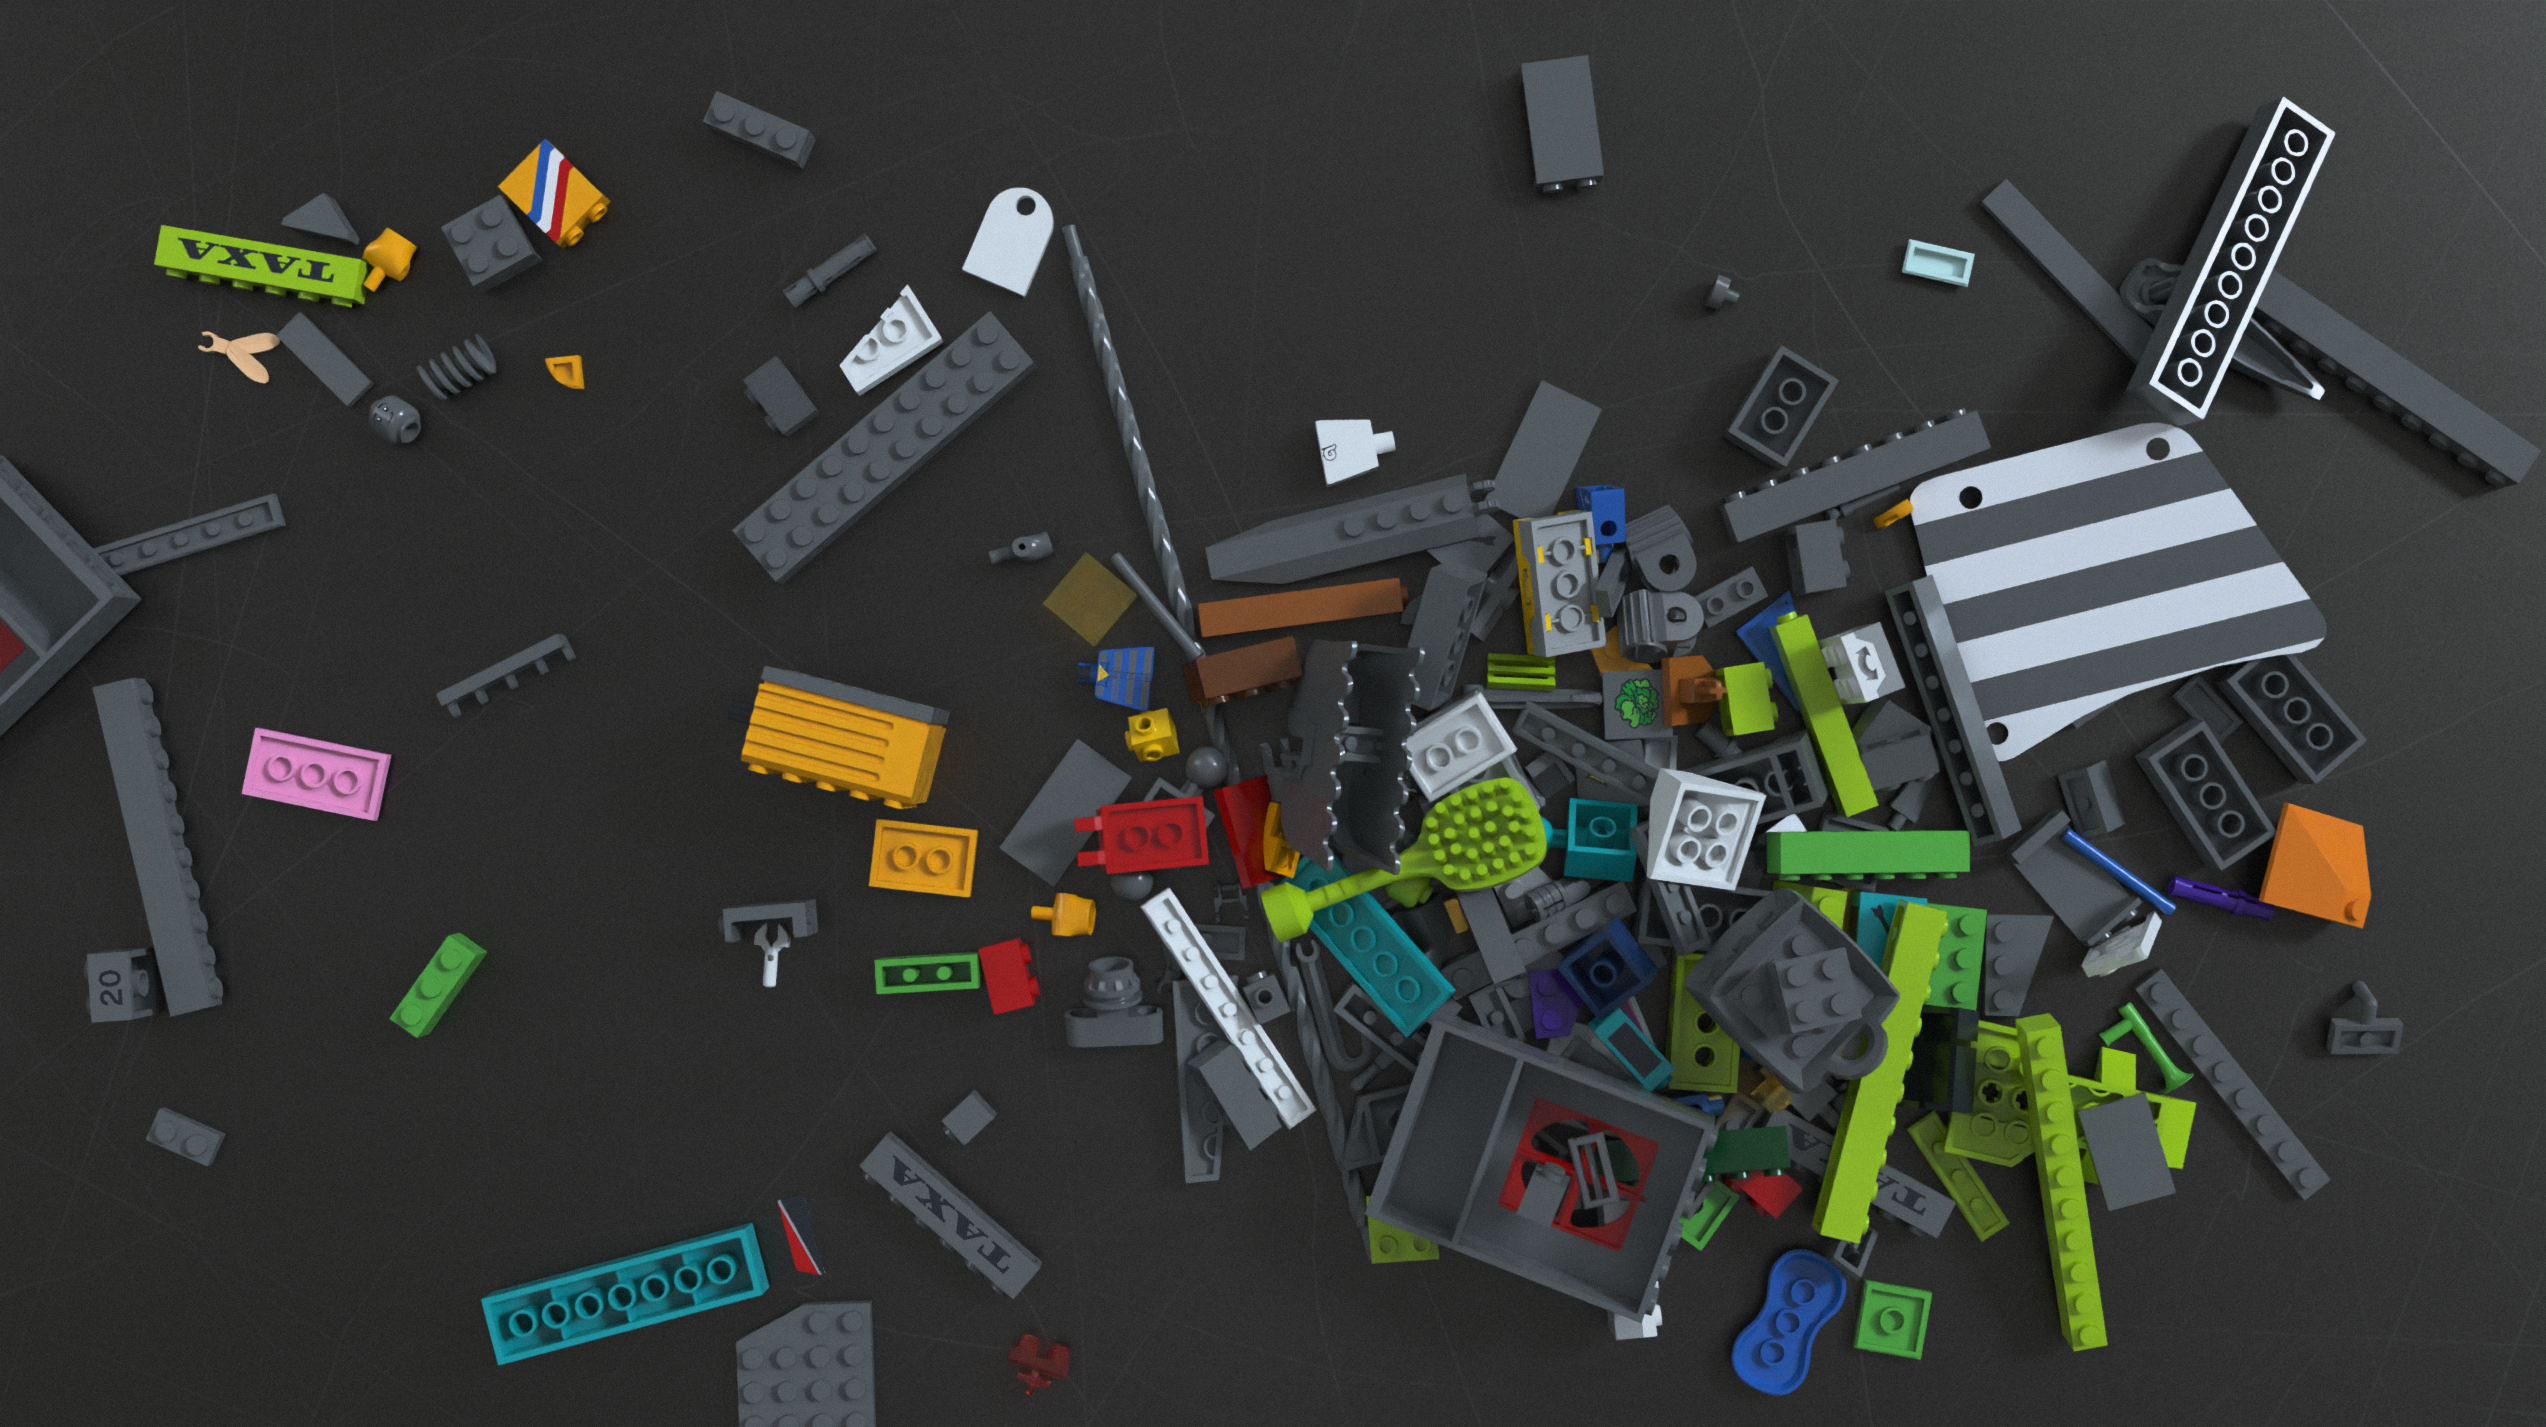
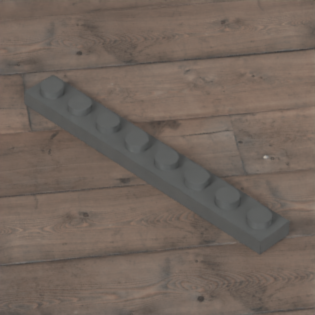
M2156 968L2131 988L2300 1199L2305 1201L2331 1180L2161 968Z

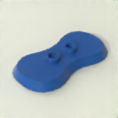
M1805 1249L1788 1251L1775 1262L1768 1278L1767 1296L1764 1306L1758 1317L1740 1333L1732 1348L1731 1359L1734 1372L1744 1383L1762 1393L1773 1396L1789 1394L1803 1383L1810 1366L1813 1341L1820 1328L1841 1308L1846 1296V1279L1838 1266L1823 1255Z

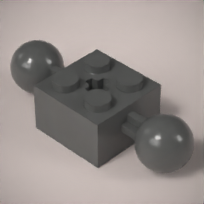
M1203 746L1195 749L1186 760L1185 772L1187 780L1179 790L1159 777L1143 802L1197 797L1202 794L1204 789H1213L1219 786L1225 780L1228 773L1226 757L1220 750L1214 747ZM1204 806L1205 827L1207 829L1216 814ZM1175 867L1173 869L1178 872L1181 867ZM1152 871L1113 873L1110 876L1111 888L1115 895L1124 901L1136 902L1142 900L1152 889Z

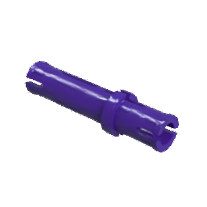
M2173 875L2168 886V895L2171 897L2174 896L2228 910L2231 915L2235 916L2244 914L2269 921L2275 909L2274 905L2258 901L2259 897L2248 895L2246 891L2238 888L2232 891Z

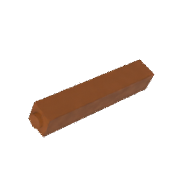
M1399 578L1200 603L1198 604L1202 638L1205 639L1398 614L1403 612V605H1409L1407 586L1400 585Z

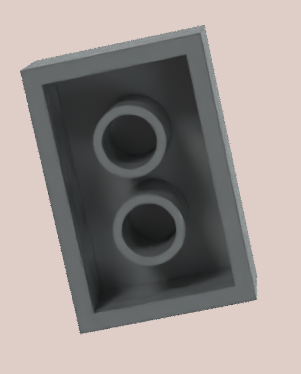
M1781 345L1772 353L1722 437L1780 471L1788 465L1839 380Z

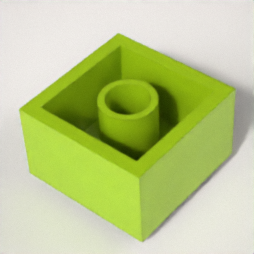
M1764 662L1714 670L1716 680L1721 681V685L1727 687V693L1722 694V700L1718 701L1722 731L1725 736L1775 729L1774 722H1778V711L1776 703L1770 702L1768 690L1773 688V679L1770 668H1765Z

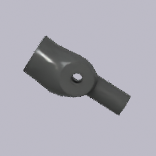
M1044 531L1039 534L1018 537L1011 545L989 551L988 553L992 565L1013 558L1017 561L1029 563L1053 555V549L1048 533Z

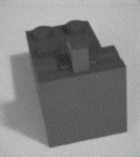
M1809 728L1777 737L1773 743L1680 770L1765 794L1766 798L1757 825L1821 807L1830 793Z

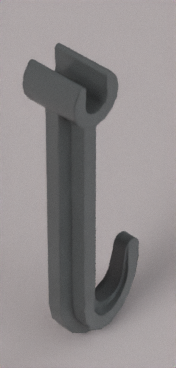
M1462 685V695L1479 687L1491 709H1523L1527 700L1543 709H1593L1600 707L1601 703H1603L1601 692L1595 690L1555 689L1554 691L1484 688V685Z
M1311 937L1313 950L1311 953L1305 954L1302 952L1300 942L1297 941L1295 952L1300 959L1325 1054L1335 1068L1342 1071H1355L1363 1067L1369 1060L1372 1052L1371 1040L1361 1033V1054L1357 1057L1347 1055L1336 1014L1333 1011V1003L1319 955L1320 947L1317 941Z

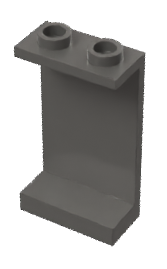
M1588 55L1521 64L1518 74L1520 85H1523L1536 178L1533 183L1534 190L1543 189V194H1553L1563 191L1565 186L1576 185L1578 190L1596 187V182L1602 180L1604 171Z
M2053 809L2003 854L2082 945L2090 947L2093 945L2099 946L2111 937L2112 933L2110 930L2119 922L2125 924L2137 914L2136 908L2143 902L2138 897L2130 896L2112 875L2060 839L2062 832L2066 828L2071 829L2068 825L2071 819L2063 810Z

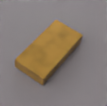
M1453 893L1444 897V905L1456 933L1459 934L1468 930L1469 925L1457 895Z

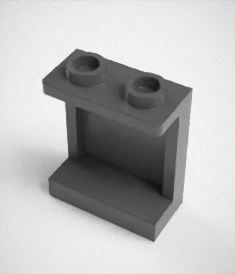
M816 899L738 905L723 909V915L719 916L718 919L720 936H725L726 943H733L745 939L744 921L792 917L794 938L808 937L818 933Z

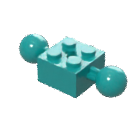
M1570 798L1566 829H1554L1549 821L1541 816L1546 833L1547 852L1551 847L1565 848L1564 876L1632 882L1638 853L1629 829L1637 825L1638 804Z

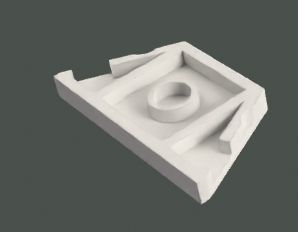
M2152 911L2145 915L2146 921L2132 928L2126 926L2120 929L2103 944L2090 947L2081 965L2087 976L2091 977L2099 974L2100 977H2103L2120 967L2147 959L2162 923L2157 912Z

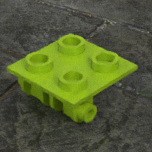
M1367 1195V1196H1366L1367 1206H1368V1203H1369V1200H1370L1371 1195ZM1368 1216L1372 1264L1439 1259L1438 1243Z

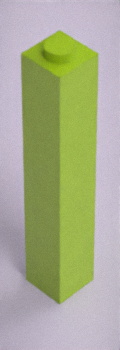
M1791 611L1776 617L1778 623L1769 626L1806 728L1810 730L1838 814L1850 817L1878 806L1879 804L1808 615L1797 616L1795 611Z

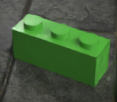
M461 933L448 935L389 1019L416 1038L429 1035L482 961L487 951Z
M979 952L880 957L875 960L876 994L976 989L983 985L982 964Z

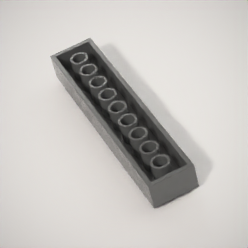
M2281 97L2257 109L2126 389V392L2177 426L2204 419L2335 135L2332 130L2285 97Z
M989 311L732 531L775 582L784 584L1033 372L1037 366L992 312Z

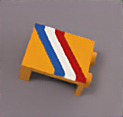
M544 139L498 186L535 224L563 249L567 245L572 246L577 243L584 234L582 230L591 221H598L606 213V206L611 202L547 139Z

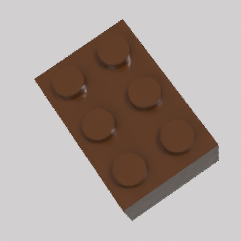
M1293 636L1197 658L1181 665L1191 704L1201 702L1202 708L1230 701L1229 695L1232 694L1234 701L1262 693L1261 687H1265L1266 693L1293 686V679L1303 676Z

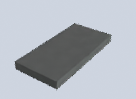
M1541 380L1495 476L1496 490L1487 493L1484 501L1498 500L1500 503L1499 510L1518 519L1552 516L1602 408Z
M1077 739L999 848L1055 887L1076 858L1077 853L1081 851L1094 832H1075L1074 819L1096 816V810L1101 809L1100 806L1113 805L1133 777Z

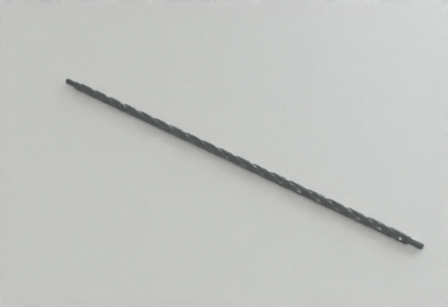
M1068 225L1062 228L1071 261L1068 263L1073 272L1074 283L1084 316L1088 322L1089 334L1096 358L1103 372L1105 388L1113 414L1118 423L1119 435L1133 474V481L1141 509L1147 521L1155 556L1162 571L1171 610L1176 621L1204 653L1200 658L1206 657L1200 643L1199 630L1192 606L1185 593V584L1177 556L1170 543L1169 529L1160 500L1155 491V483L1147 455L1141 444L1139 428L1133 408L1126 394L1125 382L1118 358L1111 344L1110 331L1103 307L1096 294L1095 281L1088 257L1083 255L1075 225ZM1185 653L1187 663L1192 661L1189 658V656ZM1199 702L1207 722L1212 747L1220 750L1228 762V773L1223 781L1224 788L1244 782L1236 754L1230 744L1229 731L1221 704L1202 708V704ZM1272 879L1255 885L1254 889L1262 915L1267 923L1268 935L1275 959L1282 973L1283 986L1290 1010L1297 1023L1299 1040L1307 1066L1312 1074L1313 1087L1320 1111L1327 1124L1329 1141L1337 1167L1342 1175L1343 1188L1357 1228L1360 1230L1367 1257L1371 1259L1368 1216L1364 1215L1367 1208L1364 1185L1359 1168L1348 1171L1342 1169V1161L1349 1134L1340 1104L1335 1096L1333 1080L1324 1051L1320 1045L1311 1006L1305 995L1304 983L1297 959L1290 945V940L1280 943L1276 938L1262 902L1261 892L1274 887Z

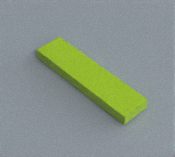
M1935 1110L1929 1111L1905 1127L1981 1242L2010 1224L1968 1159L1964 1156L1942 1151L1947 1128Z

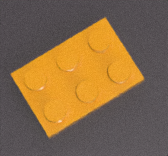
M877 819L869 886L970 898L978 830Z

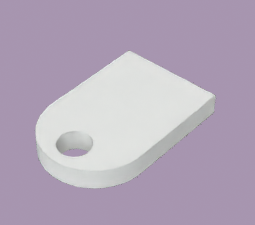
M1011 188L996 196L985 214L962 268L963 272L1025 298L1053 232V215L1046 200L1037 192L1027 188ZM1024 198H1030L1036 203L1034 212L1027 216L1021 215L1017 211L1019 201Z

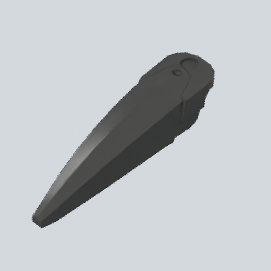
M2147 258L2135 264L2120 287V296L2124 304L2156 326L2184 266L2180 264H2166L2156 258ZM2250 317L2228 366L2277 388L2314 401L2320 400L2325 391L2318 381L2264 328Z

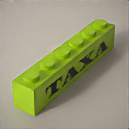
M161 225L154 265L166 270L165 275L174 278L187 279V274L199 276L198 281L213 285H220V280L231 281L232 287L253 291V286L265 287V293L286 297V291L298 293V298L302 300L319 302V297L331 299V304L346 308H352V303H365L367 287L363 283L371 270V265L361 259Z

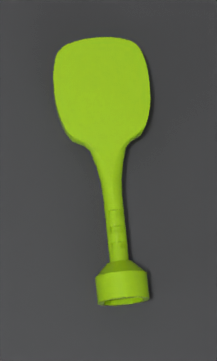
M1506 777L1487 780L1455 792L1437 803L1426 814L1418 840L1399 854L1401 859L1399 875H1393L1374 866L1307 893L1305 890L1285 882L1262 891V902L1273 932L1278 941L1282 943L1307 933L1315 911L1393 882L1412 878L1432 877L1440 880L1447 888L1458 892L1490 889L1522 877L1541 864L1547 852L1545 828L1534 800L1520 782Z

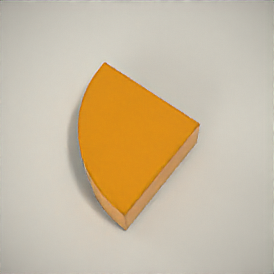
M574 355L545 359L548 371L559 383L571 389L585 390L581 356Z
M1906 499L1872 520L1876 527L1882 530L1899 518L1901 519L1913 512L1914 508L1909 500Z

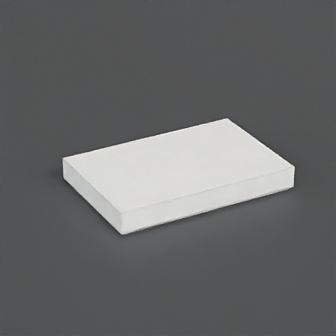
M1481 692L1417 729L1413 736L1408 737L1406 742L1407 749L1412 754V765L1409 772L1429 803L1517 750Z

